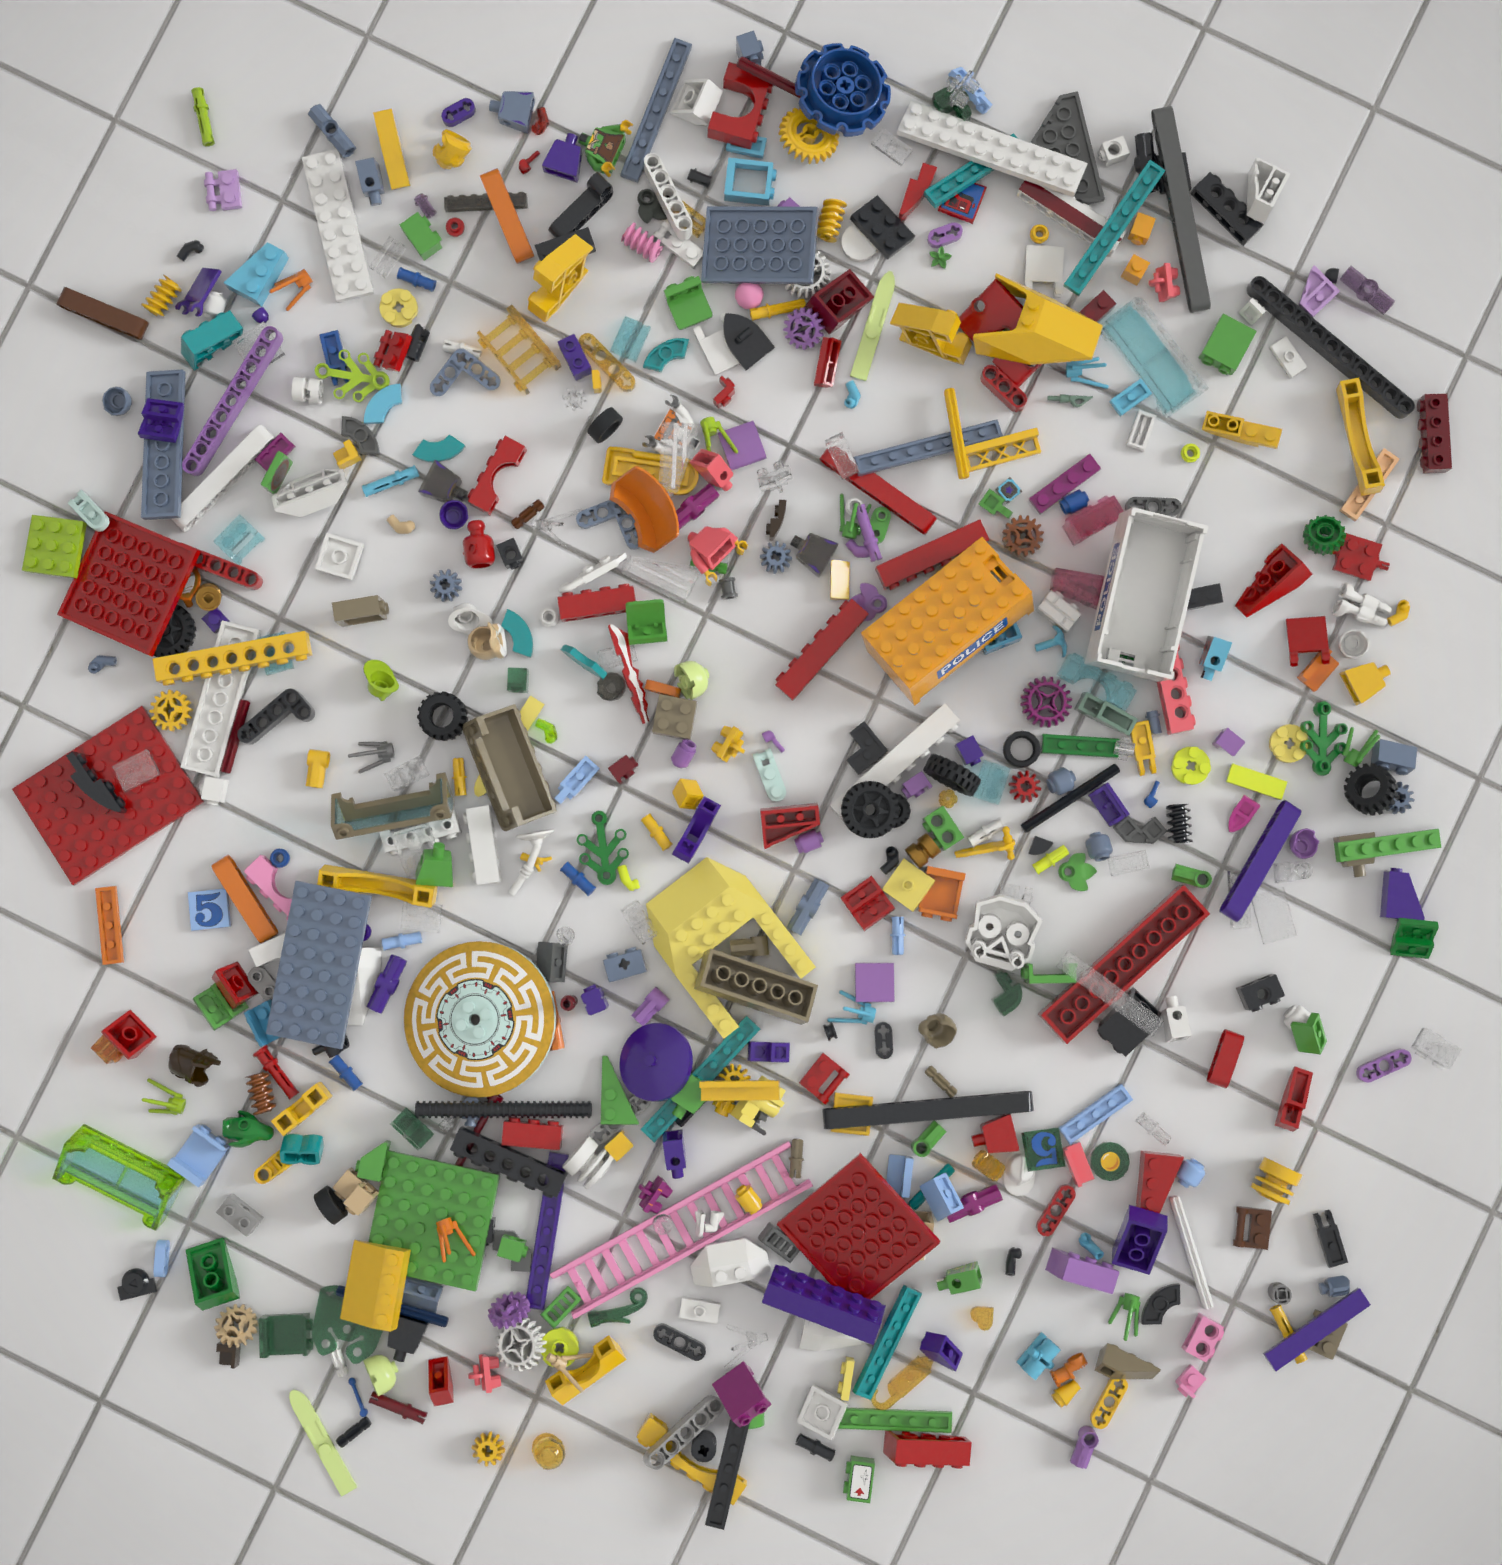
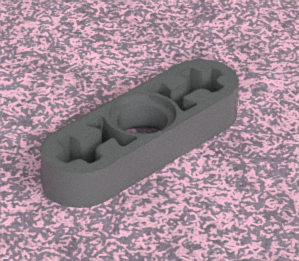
M1132 497L1125 504V510L1132 508L1129 505L1133 501L1136 505L1141 506L1144 501V510L1150 511L1148 504L1155 502L1158 505V510L1155 513L1171 517L1176 516L1182 508L1181 502L1176 498ZM1171 503H1173L1174 507H1177L1173 512H1171L1170 508H1165L1161 512L1163 506H1169Z

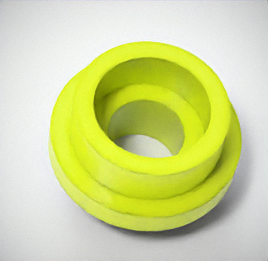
M1186 444L1181 450V457L1185 462L1193 463L1200 457V449L1195 444ZM1187 451H1192L1193 456H1188Z

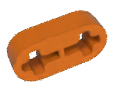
M646 680L644 687L645 690L677 698L680 697L682 690L652 680Z

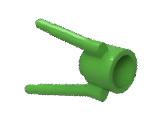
M841 493L839 531L842 532V537L856 539L857 535L860 536L861 532L860 526L858 525L857 527V523H855L858 503H854L851 520L846 521L845 525L844 495ZM868 504L866 508L867 514L869 513L871 504Z
M1351 727L1345 749L1342 753L1345 756L1343 761L1354 767L1359 766L1363 758L1380 738V735H1377L1378 730L1373 732L1360 752L1353 748L1349 751L1354 727Z
M1125 1293L1124 1297H1119L1118 1304L1108 1321V1324H1112L1121 1306L1124 1305L1123 1309L1128 1310L1124 1341L1128 1339L1134 1311V1336H1138L1140 1297Z

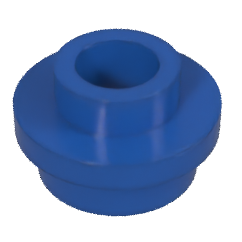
M275 849L270 855V861L273 866L282 868L289 863L290 855L284 849ZM280 854L283 856V861L281 862L277 859Z

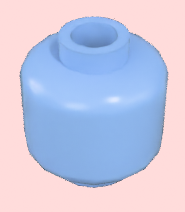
M1193 1158L1190 1160L1185 1159L1177 1173V1177L1180 1178L1178 1182L1186 1188H1189V1186L1197 1187L1206 1174L1203 1169L1205 1166Z

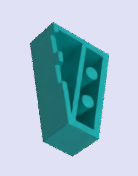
M230 310L226 313L221 312L211 321H204L198 328L187 330L181 336V354L193 371L199 368L197 364L207 358L209 361L214 358L211 354L222 348V350H225L242 338L243 327Z

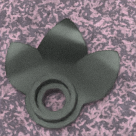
M650 189L641 190L637 197L640 205L638 209L640 218L647 224L652 218L666 220L667 217L655 193ZM648 197L650 201H644L643 198Z

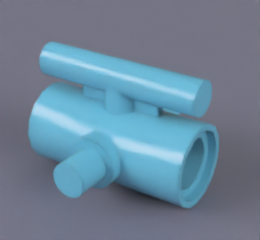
M1041 1332L1017 1360V1363L1030 1377L1036 1380L1045 1369H1053L1054 1363L1052 1360L1061 1349Z

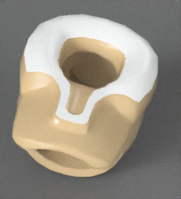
M488 622L487 626L474 629L468 636V648L476 658L482 660H490L496 657L499 659L505 658L507 643L504 629L500 624Z

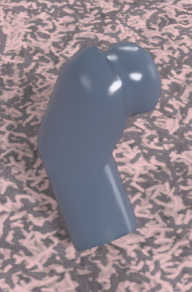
M98 655L89 663L88 670L90 673L96 674L106 665L116 666L117 658Z

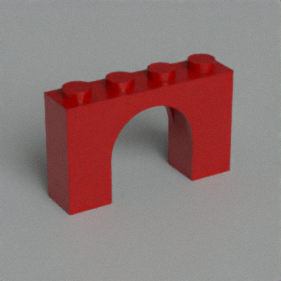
M729 62L723 79V88L748 96L753 102L754 108L750 113L742 117H731L713 112L708 125L707 138L751 150L752 144L757 142L759 135L757 128L762 126L764 119L762 112L767 110L769 104L767 96L768 93L772 94L774 85L738 68L735 63Z

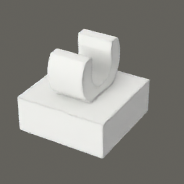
M1252 298L1238 313L1253 325L1266 310L1264 306L1262 307L1258 303L1257 299Z

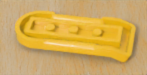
M610 446L606 451L602 482L611 486L614 481L634 466H638L650 473L664 487L668 494L682 496L689 494L695 489L699 474L689 463L691 460L685 457Z

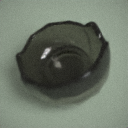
M607 673L604 679L600 678L597 682V694L603 700H619L626 690L624 678L618 673Z

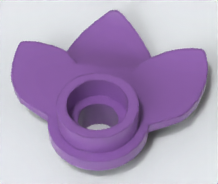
M861 583V594H857L851 599L869 613V616L864 621H870L877 613H882L886 609L887 600L883 595L878 594V590L874 585ZM876 600L881 601L880 607L874 605Z

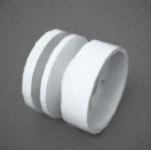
M590 1136L575 1149L562 1166L571 1176L580 1171L581 1174L577 1180L579 1183L587 1177L588 1179L583 1185L586 1189H589L604 1176L614 1159L611 1155H608L602 1160L606 1150L595 1154L598 1143Z

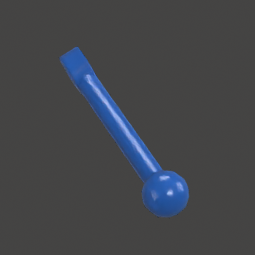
M350 1378L348 1383L352 1386L359 1404L360 1416L365 1417L368 1414V1410L362 1404L355 1385V1378Z

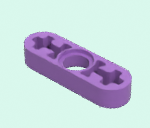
M1396 1049L1360 1065L1357 1068L1356 1075L1363 1082H1372L1408 1066L1412 1060L1411 1054L1405 1049ZM1399 1053L1405 1055V1057L1403 1058V1061H1404V1062H1402V1061H1395V1062H1393V1061L1391 1060V1059H1394V1060H1395V1059L1399 1058V1057H1400ZM1382 1060H1386L1389 1064L1386 1071H1381L1379 1068V1063ZM1364 1069L1369 1071L1375 1069L1378 1074L1376 1072L1369 1073V1078L1362 1076L1365 1073Z

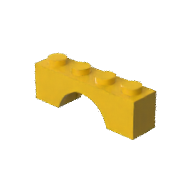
M608 1335L593 1346V1355L586 1364L577 1369L567 1371L585 1390L627 1359L620 1345ZM560 1370L545 1380L551 1396L562 1406L581 1393Z

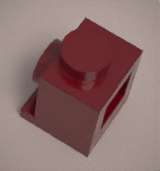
M625 755L608 769L621 785L623 783L621 779H628L634 775L635 772L633 770L639 765L633 756L629 758Z

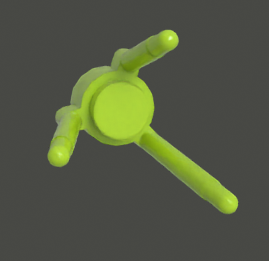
M706 417L700 421L708 451H711L710 436L717 434V429H719L736 454L738 453L737 448L722 428L720 421L715 422L714 417Z
M150 1078L147 1079L149 1083L174 1096V1098L170 1097L168 1102L142 1098L143 1102L167 1107V1109H149V1113L173 1115L183 1113L186 1105V1099L182 1098L183 1094L176 1093Z

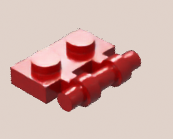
M385 330L384 336H381L379 341L381 344L378 352H375L373 366L380 368L382 364V367L386 370L400 372L412 336L400 332H394L393 334V332Z

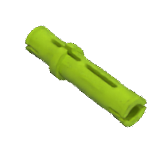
M196 87L191 92L203 146H213L215 141L208 116L209 107L205 101L203 88Z

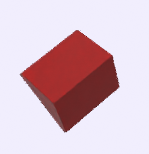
M238 961L217 969L211 977L232 1009L258 994Z
M131 1010L101 1031L128 1060L137 1058L157 1037Z

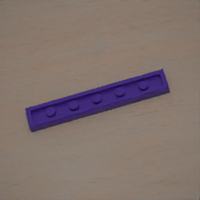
M1356 1288L1267 1350L1263 1355L1273 1370L1278 1371L1371 1304L1361 1289Z

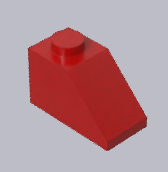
M448 1356L428 1360L429 1395L433 1405L439 1406L454 1403L453 1382Z

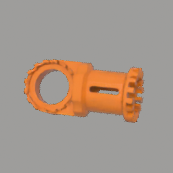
M1082 1352L1071 1356L1064 1363L1063 1367L1049 1372L1053 1380H1055L1054 1382L1057 1387H1060L1061 1383L1069 1379H1075L1072 1372L1080 1368L1082 1369V1366L1085 1367L1088 1362Z

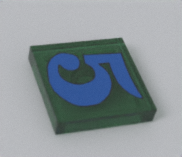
M1059 1128L1021 1133L1028 1172L1066 1167Z

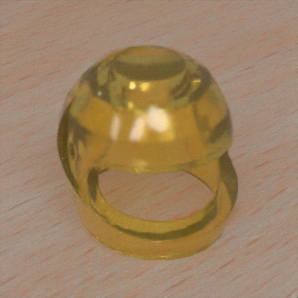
M542 1433L535 1438L532 1444V1453L535 1461L543 1469L552 1470L558 1468L565 1459V1446L554 1434Z

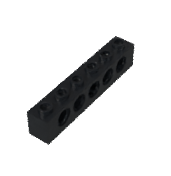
M463 1126L459 1128L450 1148L454 1152V1156L462 1159L464 1157L469 1158L474 1165L480 1167L482 1165L487 1166L492 1173L498 1175L500 1173L507 1175L506 1178L510 1181L525 1183L524 1186L528 1189H538L543 1191L542 1194L546 1197L553 1198L554 1196L557 1198L568 1175L567 1172L511 1147L501 1145L502 1143ZM469 1143L477 1145V1152H471L468 1149ZM487 1151L494 1152V1160L487 1159ZM504 1159L512 1160L513 1167H505ZM528 1167L531 1170V1175H523L521 1168ZM540 1175H546L549 1182L547 1184L541 1183L539 1180Z

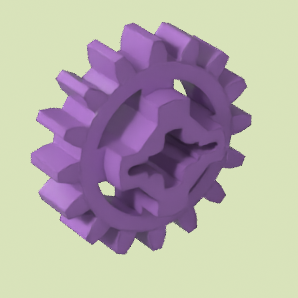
M802 307L800 311L798 309L793 310L794 314L790 313L787 315L790 320L784 321L787 327L783 331L788 332L785 339H791L790 345L796 343V349L800 348L801 345L803 350H806L808 346L810 348L815 347L814 343H820L818 337L824 336L820 332L825 328V326L820 325L823 318H817L818 312L812 314V308H809L807 312L805 307ZM810 325L805 331L798 332L803 326Z
M510 1292L509 1295L503 1294L501 1299L496 1298V1303H491L492 1308L488 1309V1317L494 1327L497 1326L498 1329H501L504 1326L507 1330L509 1326L516 1327L517 1322L523 1323L522 1318L528 1317L527 1313L531 1311L529 1308L531 1305L525 1294L521 1295L520 1292H517L514 1295L513 1292Z

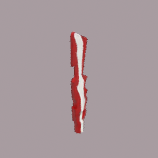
M610 624L608 629L616 655H620L624 668L622 673L627 687L631 691V700L636 712L640 715L642 724L648 723V703L645 700L646 692L642 688L643 683L638 679L639 670L632 666L628 633Z

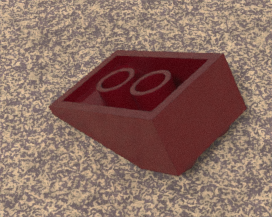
M849 269L816 292L805 307L807 310L812 308V314L819 313L817 318H823L820 325L825 326V331L830 335L867 305L874 296L852 270Z

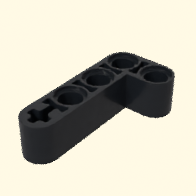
M599 172L593 174L587 182V189L550 225L548 231L555 238L578 231L613 196L612 185Z
M291 688L286 689L238 730V739L246 744H254L290 713H293L299 720L309 722L315 717V710L299 691ZM295 693L296 700L290 703L288 698L290 694ZM276 706H281L282 711L279 715L274 714ZM303 708H308L309 710L306 717L301 716ZM262 718H266L267 724L261 728L259 722ZM247 731L250 732V734H249L250 737H251L250 739L246 738V737H247V734H246Z

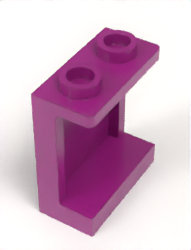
M744 1361L712 1384L731 1420L739 1428L748 1425L754 1417L764 1413L771 1406V1402L765 1397L754 1378L752 1369Z

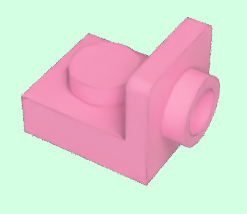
M1190 1364L1175 1382L1179 1385L1178 1390L1185 1397L1190 1395L1194 1399L1196 1396L1194 1393L1204 1383L1206 1378Z

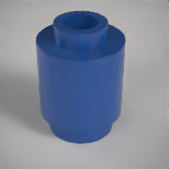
M1078 489L1063 497L1059 501V505L1065 515L1073 514L1087 507L1089 498L1085 491L1082 492Z

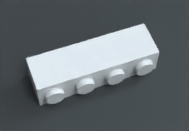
M491 806L467 808L463 817L465 825H468L469 828L466 838L467 843L471 844L472 849L469 852L470 862L474 863L475 870L472 871L473 882H476L477 885L502 882Z

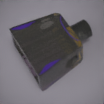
M434 460L418 490L422 496L443 503L453 500L454 497L464 501L468 493L467 490L460 487L462 483L460 477L437 460Z
M809 533L806 540L795 535L790 543L791 546L799 550L796 559L819 578L838 548V543L813 533Z

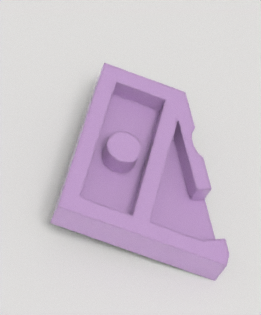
M1314 265L1310 270L1298 306L1314 317L1340 290Z

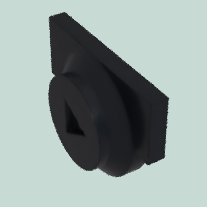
M139 1268L127 1271L122 1278V1286L117 1287L120 1301L157 1292L155 1279H149L148 1274Z

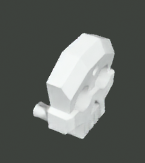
M1001 894L976 901L974 921L968 926L965 943L971 950L976 962L1014 971L1031 961L1035 949L1033 940L1042 924V919L1026 901ZM988 923L993 924V927L991 929L986 928V925ZM1016 931L1021 932L1019 937L1014 936ZM1002 942L1004 950L995 946Z

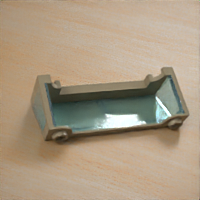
M446 773L436 774V781L429 783V790L355 804L353 797L346 800L342 797L341 792L331 794V828L335 839L339 840L451 818L455 804Z

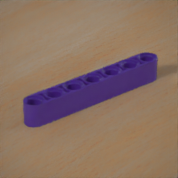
M1283 800L1278 805L1219 910L1220 913L1235 922H1238L1243 917L1300 817L1301 809L1287 800Z

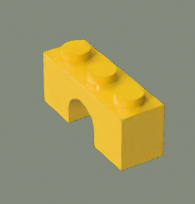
M322 1082L313 1085L301 1095L300 1099L271 1120L282 1136L289 1134L333 1097Z

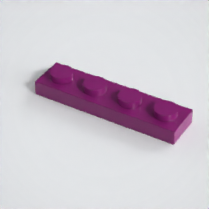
M1088 454L1030 497L1029 501L1037 512L1042 514L1100 471L1101 467L1092 455Z

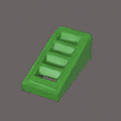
M567 1286L540 1316L554 1329L582 1299ZM566 1293L574 1300L573 1303L564 1296ZM560 1299L569 1306L567 1309L558 1302ZM554 1305L563 1312L562 1315L553 1308ZM549 1311L558 1318L556 1321L547 1314Z

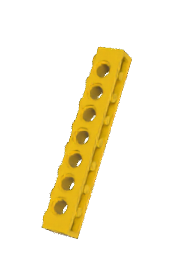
M300 631L158 657L152 660L156 682L167 686L175 684L174 681L178 680L190 682L194 680V677L201 676V679L213 677L212 674L220 673V675L231 674L232 670L239 669V672L251 670L250 667L254 666L266 668L269 667L270 663L277 662V665L287 664L288 660L292 659L304 661L307 660V657L312 656L309 633ZM289 644L294 645V650L291 653L286 652V647ZM274 647V655L268 657V649ZM251 651L256 652V657L253 660L248 659ZM236 654V656H237L236 662L233 663V664H230V662H229L230 656ZM213 658L218 659V664L215 667L210 665ZM198 661L199 667L193 671L191 666L194 662ZM175 665L180 667L177 674H173L172 671Z

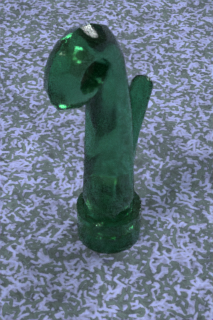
M640 1287L634 1288L630 1292V1300L633 1304L602 1311L594 1310L587 1312L591 1328L612 1322L630 1324L631 1321L623 1317L635 1313L644 1307L648 1299L647 1292ZM636 1294H641L642 1298L640 1301L635 1299Z

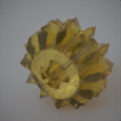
M980 1150L973 1158L972 1166L990 1180L997 1182L1003 1176L1006 1169L1005 1165L986 1151Z

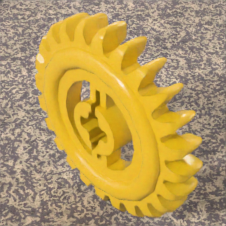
M799 107V110L793 108L792 112L788 111L779 125L780 130L778 134L782 135L780 142L786 141L783 149L790 147L788 155L795 152L794 159L801 155V163L806 157L809 164L813 158L816 164H818L820 158L824 162L827 157L830 158L832 153H835L836 147L839 144V134L832 135L815 126L817 121L815 119L809 120ZM801 123H809L804 125L801 133L797 134V127ZM822 133V141L814 144L818 134Z

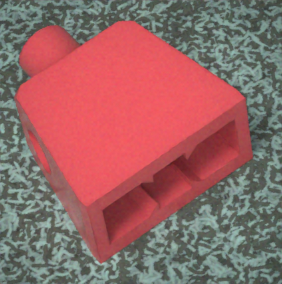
M701 449L689 462L711 485L722 488L724 491H728L733 486V483L730 481L733 477V472L719 454Z

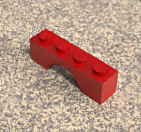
M506 435L503 440L500 439L498 441L494 456L491 455L487 460L485 472H481L478 476L476 488H472L468 494L469 504L489 516L499 501L493 489V481L496 474L505 467H518L527 452L524 445Z

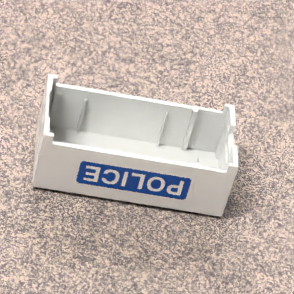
M1135 507L1119 514L1084 664L1107 670H1115L1157 682L1173 680L1174 663L1204 534H1207L1208 530L1207 525ZM1120 654L1133 657L1134 661L1120 658ZM1120 660V661L1132 663L1133 666L1131 667V666L1123 665L1124 663H1120V662H1118V661Z

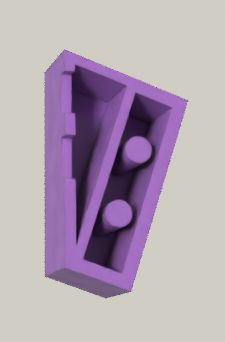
M1053 1247L1045 1269L1061 1280L1110 1294L1114 1292L1120 1273L1109 1262L1102 1261L1101 1264L1094 1258L1088 1256L1083 1258L1077 1253L1071 1251L1068 1253Z

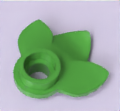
M1085 853L1073 854L1069 861L1063 863L1058 869L1059 877L1064 881H1068L1071 888L1077 891H1087L1088 885L1086 880L1097 872L1092 865L1085 863ZM1066 868L1071 870V874L1068 876L1064 872Z

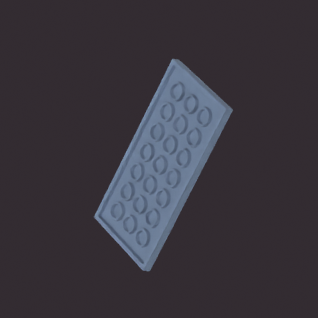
M295 881L266 1034L343 1049L372 895Z

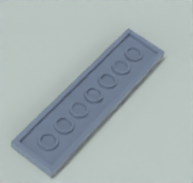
M183 369L146 372L145 403L147 398L181 402L185 405L186 372ZM184 412L176 443L144 439L141 518L143 520L181 518Z

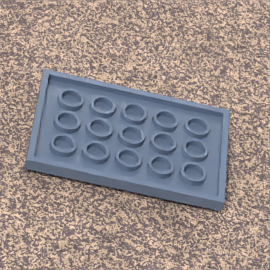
M707 206L701 282L721 284H813L819 208Z

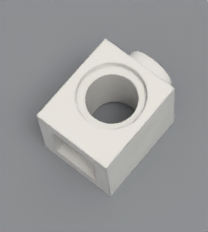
M1124 136L1102 143L1098 151L1099 159L1101 162H1104L1105 167L1127 160L1130 154ZM1113 149L1117 154L1112 155L1108 150Z

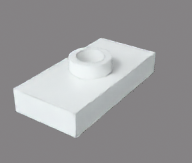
M1287 336L1269 347L1290 379L1307 368V365Z
M682 1297L679 1318L717 1324L720 1303Z

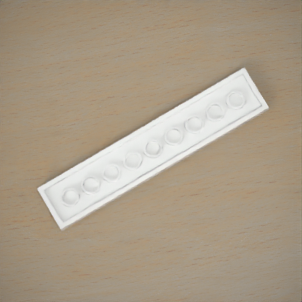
M912 101L897 130V135L1071 197H1074L1088 164Z

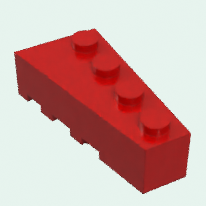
M885 1430L883 1453L899 1467L914 1464L916 1467L932 1465L936 1468H944V1465H951L952 1468L961 1469L963 1466H970L972 1442L962 1436L940 1434L939 1438H936L935 1435L929 1433H922L920 1436L910 1433V1431L894 1434L892 1431Z

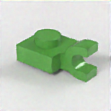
M990 488L979 502L981 507L993 515L998 511L1009 519L1013 514L1012 511L1002 505L1005 499Z

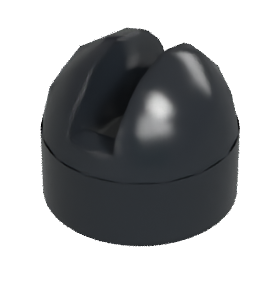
M1330 268L1325 272V276L1333 284H1336L1339 269Z

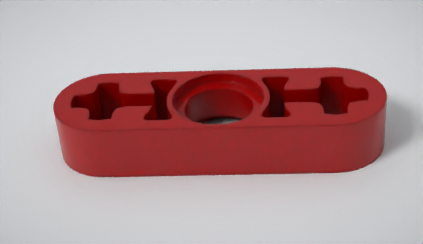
M1064 1184L1057 1189L1037 1221L1036 1228L1042 1236H1050L1054 1233L1075 1199V1190L1070 1185ZM1068 1189H1070L1069 1193L1071 1194V1196L1065 1197L1063 1200V1202L1066 1203L1065 1206H1063L1060 1202L1056 1201L1057 1198H1059L1060 1200L1063 1198V1194L1061 1193L1063 1190L1067 1191ZM1053 1205L1061 1207V1213L1057 1216L1051 1214L1050 1210ZM1048 1214L1052 1219L1056 1221L1054 1223L1050 1221L1048 1224L1050 1230H1044L1043 1232L1041 1224H1046L1049 1219L1046 1217V1215Z

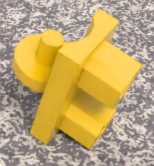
M724 726L720 735L725 737L726 740L723 744L716 741L711 750L717 754L718 758L727 763L731 756L735 758L738 752L744 754L745 750L741 748L744 743L741 737L744 733L735 726L733 728Z

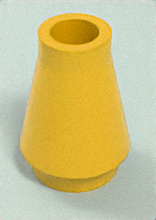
M1073 1379L1069 1383L1053 1390L1054 1393L1051 1396L1057 1405L1062 1408L1064 1405L1067 1406L1081 1388Z

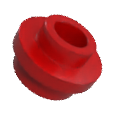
M454 217L447 221L446 231L450 236L458 237L463 234L465 226L461 219ZM453 224L458 225L456 229H452Z

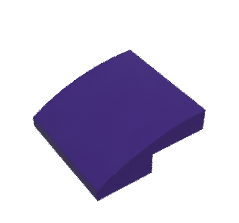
M147 398L141 413L144 419L138 431L139 437L176 443L182 424L184 404Z

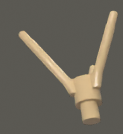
M549 1353L546 1360L551 1362V1365L557 1371L560 1370L580 1392H583V1388L566 1370L567 1361L592 1357L593 1353L570 1356L562 1355L561 1357Z

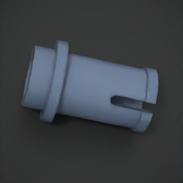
M1158 710L1146 712L1147 716L1145 718L1149 721L1151 735L1162 733Z

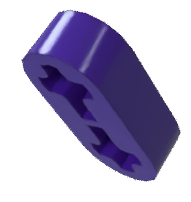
M463 98L445 108L441 115L444 124L448 127H454L471 118L476 112L474 102L469 98ZM467 104L470 110L467 111L466 109H464V105ZM448 114H451L454 119H453V120L448 119V116H447V115H448Z

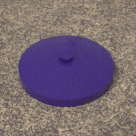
M662 1023L647 1024L634 1031L622 1048L619 1062L621 1078L627 1089L636 1097L652 1102L664 1101L678 1094L686 1085L692 1071L693 1056L688 1040L678 1029Z

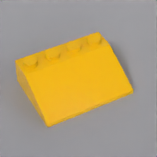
M354 1240L340 1319L391 1332L397 1329L411 1250Z

